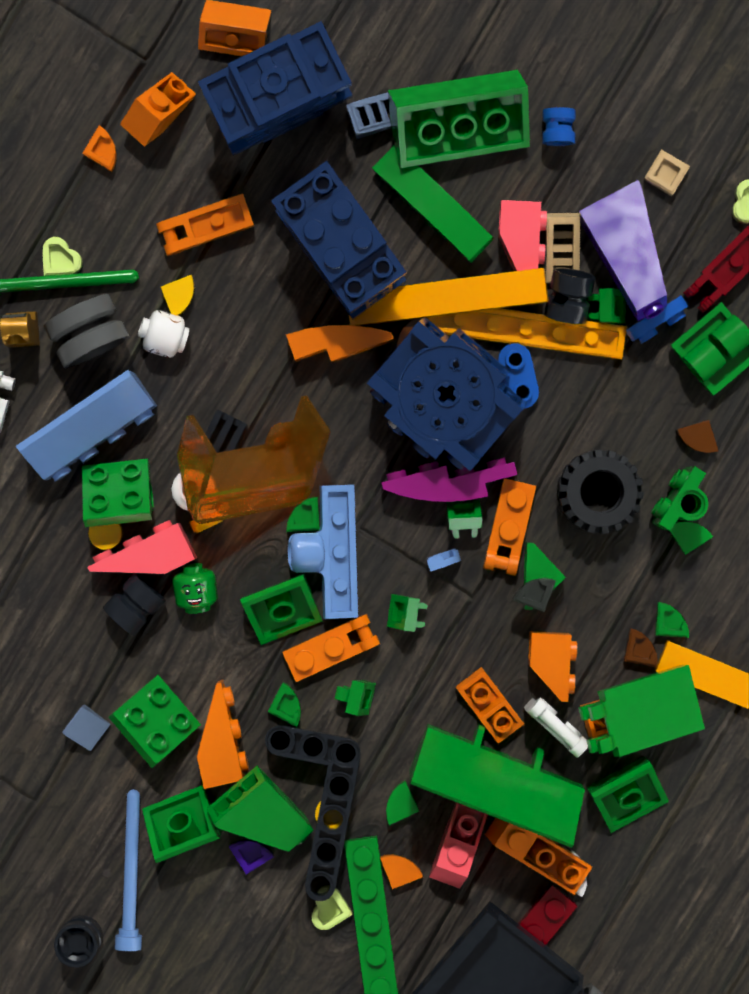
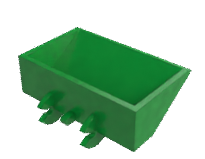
M427 724L409 769L410 784L571 848L573 847L585 788L580 783L540 768L544 755L543 749L538 747L535 749L532 755V763L529 764L504 752L481 745L485 726L478 724L474 732L472 741Z

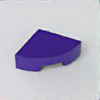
M240 840L229 845L230 850L246 874L275 856L266 845L254 840Z

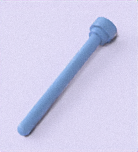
M135 789L127 793L122 928H119V934L115 935V950L138 951L141 950L142 935H139V929L135 928L140 793Z

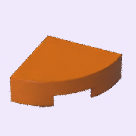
M99 125L82 154L112 172L117 158L116 147L109 133Z
M394 854L380 856L392 889L423 877L419 867L405 857Z

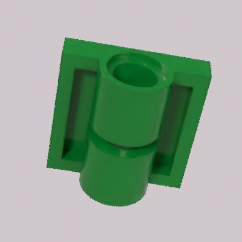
M721 302L674 341L670 348L710 395L714 396L749 366V328L736 315H732Z
M148 458L82 466L83 521L85 527L152 520L154 500Z
M696 466L685 467L682 470L678 469L668 484L672 488L667 498L661 497L652 509L651 514L655 517L651 523L662 530L671 531L677 520L695 521L702 518L708 509V498L698 486L706 473ZM685 495L690 496L693 502L691 510L687 513L681 508V500Z
M159 675L108 717L151 768L158 764L201 725Z

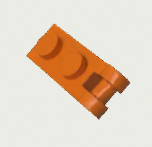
M240 194L157 223L156 226L159 234H163L166 243L163 246L166 256H171L254 227L244 194ZM184 226L187 237L178 240L175 229Z
M503 478L483 569L491 571L494 568L506 570V574L516 576L536 490L535 485ZM499 545L511 548L509 558L497 555Z
M367 614L361 615L283 651L282 653L295 681L298 682L379 645L380 642L377 635H373L368 626L371 622ZM356 630L361 641L352 645L347 633Z

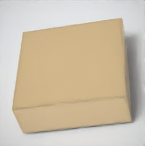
M661 149L643 180L672 196L690 166Z

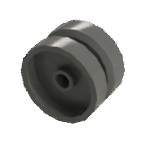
M103 294L80 302L54 316L43 325L50 341L62 342L68 340L56 352L65 369L91 360L130 338L122 321L113 320L106 322L117 311L109 294Z

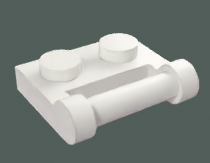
M541 697L537 700L532 698L524 706L526 712L560 741L576 758L588 748L587 739L568 721L564 724L555 715L558 712Z

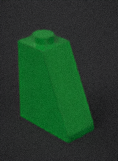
M258 765L207 808L213 824L218 829L287 852L296 845L302 844L308 835L314 831L306 815Z

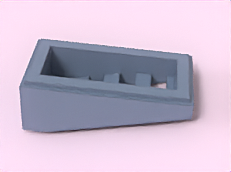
M388 92L346 104L356 139L392 128L384 103L389 102ZM378 106L382 118L381 122L376 123L371 107ZM359 111H366L370 125H363Z

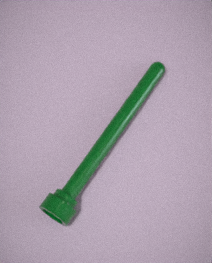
M119 270L0 279V296L1 292L134 283L139 279V274L136 270Z

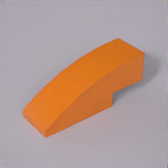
M328 325L286 334L296 362L327 351L331 363L394 341L392 332L353 325Z

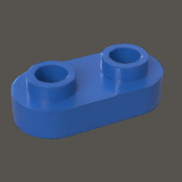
M681 295L668 303L660 315L649 320L644 318L627 329L626 333L632 342L639 339L642 344L658 334L655 329L658 325L666 321L671 326L685 317L686 314L683 310L688 305Z
M512 343L505 346L498 355V361L510 370L502 382L515 393L519 386H525L528 389V396L523 399L527 402L524 407L526 409L531 407L538 399V384L529 350L521 344ZM511 354H518L520 356L521 363L518 366L510 364L509 357Z

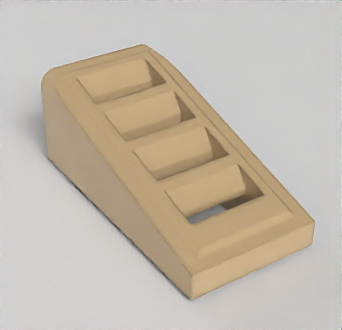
M547 213L546 283H551L553 266L572 265V269L580 270L579 213ZM554 225H572V230L553 229ZM572 238V244H553V239ZM553 252H572V258H553Z

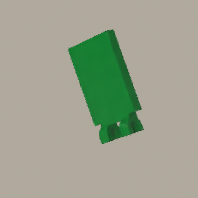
M680 665L597 691L600 701L578 707L581 720L591 719V721L604 718L608 734L586 740L589 753L599 751V754L613 751L614 757H621L705 729L689 665Z

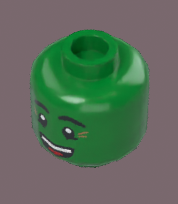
M202 563L183 565V571L174 575L172 580L176 605L183 608L185 613L188 614L209 611L211 605L218 599L214 572L203 568Z

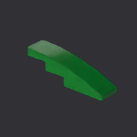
M395 145L372 167L375 174L396 191L404 202L415 210L432 229L470 263L494 240L493 236L418 165L401 168Z

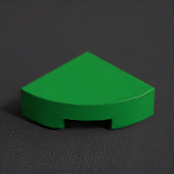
M318 497L306 499L294 508L287 522V532L320 529Z
M676 522L672 530L669 531L684 555L713 537L706 528L693 522Z
M657 602L655 635L689 638L688 625L681 613L666 603Z
M283 682L268 712L297 727L301 715L300 701L295 691Z
M406 780L398 784L389 796L386 807L389 825L419 812V808Z

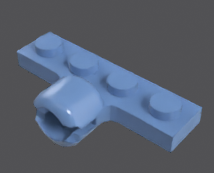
M354 485L319 486L320 529L315 533H295L290 536L288 541L289 566L296 573L317 572L321 574L324 619L358 618Z

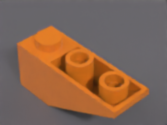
M224 680L216 683L197 754L204 789L238 782L245 776L244 771H249L246 752L239 751L237 739L242 738L239 720H232L230 707L235 706L231 686L225 687Z
M498 818L494 819L485 833V836L495 847L574 895L592 869L591 865L556 841Z

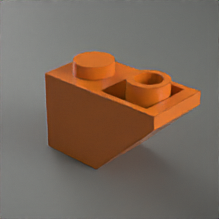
M171 72L135 99L120 125L145 147L168 128L194 99L196 93Z
M529 631L528 665L561 702H568L569 694L575 693V674H570V661H576L577 641H572V635L569 633Z

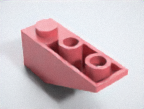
M501 200L498 238L514 271L537 269L538 264H544L545 244L539 243L540 231H546L547 211H541V202Z
M168 520L152 528L154 535L144 540L141 535H137L123 542L122 544L125 549L115 554L109 549L92 557L95 563L87 568L89 572L166 574L197 559V556L181 523L172 525L171 521Z
M455 802L438 847L429 878L459 889L468 878L488 814Z

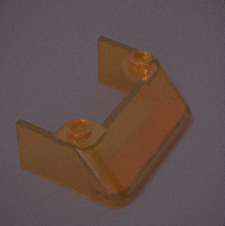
M301 396L294 421L274 425L266 437L265 444L219 453L215 451L194 415L187 416L177 452V459L187 509L196 523L205 524L291 507L302 503L310 496L331 431L307 396Z

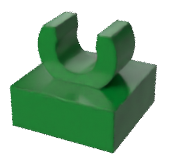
M599 289V294H592L589 297L590 301H599V312L589 313L590 319L608 324H626V301L619 289Z
M480 499L447 502L449 530H452L455 539L459 538L460 529H471L472 537L477 536L478 528H482Z
M391 594L387 627L415 632L416 627L422 628L425 626V622L417 620L418 609H427L428 605L420 602L418 598Z
M352 680L351 687L337 686L334 699L347 702L345 713L356 716L369 715L376 683L366 680Z

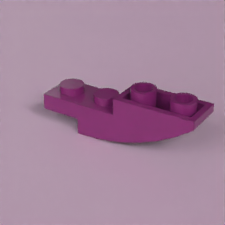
M504 457L486 462L487 469L474 472V468L471 471L467 468L454 470L455 477L449 479L446 466L439 467L438 461L418 466L420 473L407 476L406 470L386 474L388 481L381 484L384 490L413 499L440 502L464 501L487 497L488 492L485 483L515 476L517 471L515 463H506Z

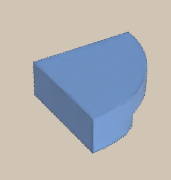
M455 548L427 557L428 559H426L430 571L461 561L458 549L456 550Z

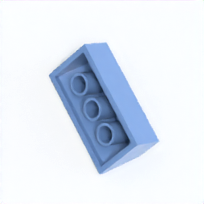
M127 370L16 445V448L43 480L53 478L56 482L72 471L69 466L80 459L84 463L97 455L99 451L96 447L105 441L112 444L127 433L124 428L133 422L139 426L154 415L151 410L157 407L137 375Z

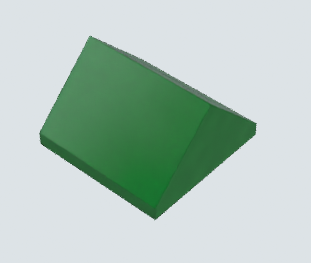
M305 574L298 575L240 599L261 645L323 621Z
M645 756L586 787L611 833L669 802L652 764Z
M203 785L142 808L156 863L220 838L222 830L213 824L207 811L211 801Z

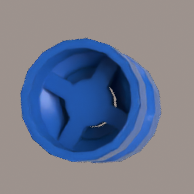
M564 107L543 109L542 121L546 124V130L542 134V144L548 146L575 144V132L572 130V123L576 117L575 109Z

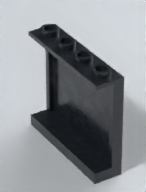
M489 901L412 994H583L584 975Z

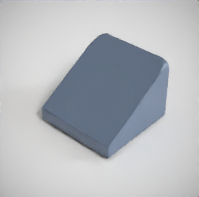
M84 704L62 733L91 751L111 724Z

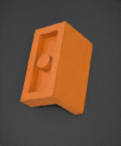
M206 0L199 24L198 49L245 56L265 46L271 10Z

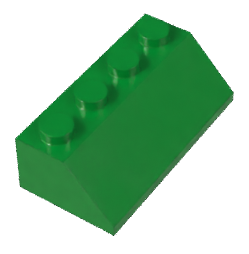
M518 70L388 90L390 122L401 168L530 147L528 86Z

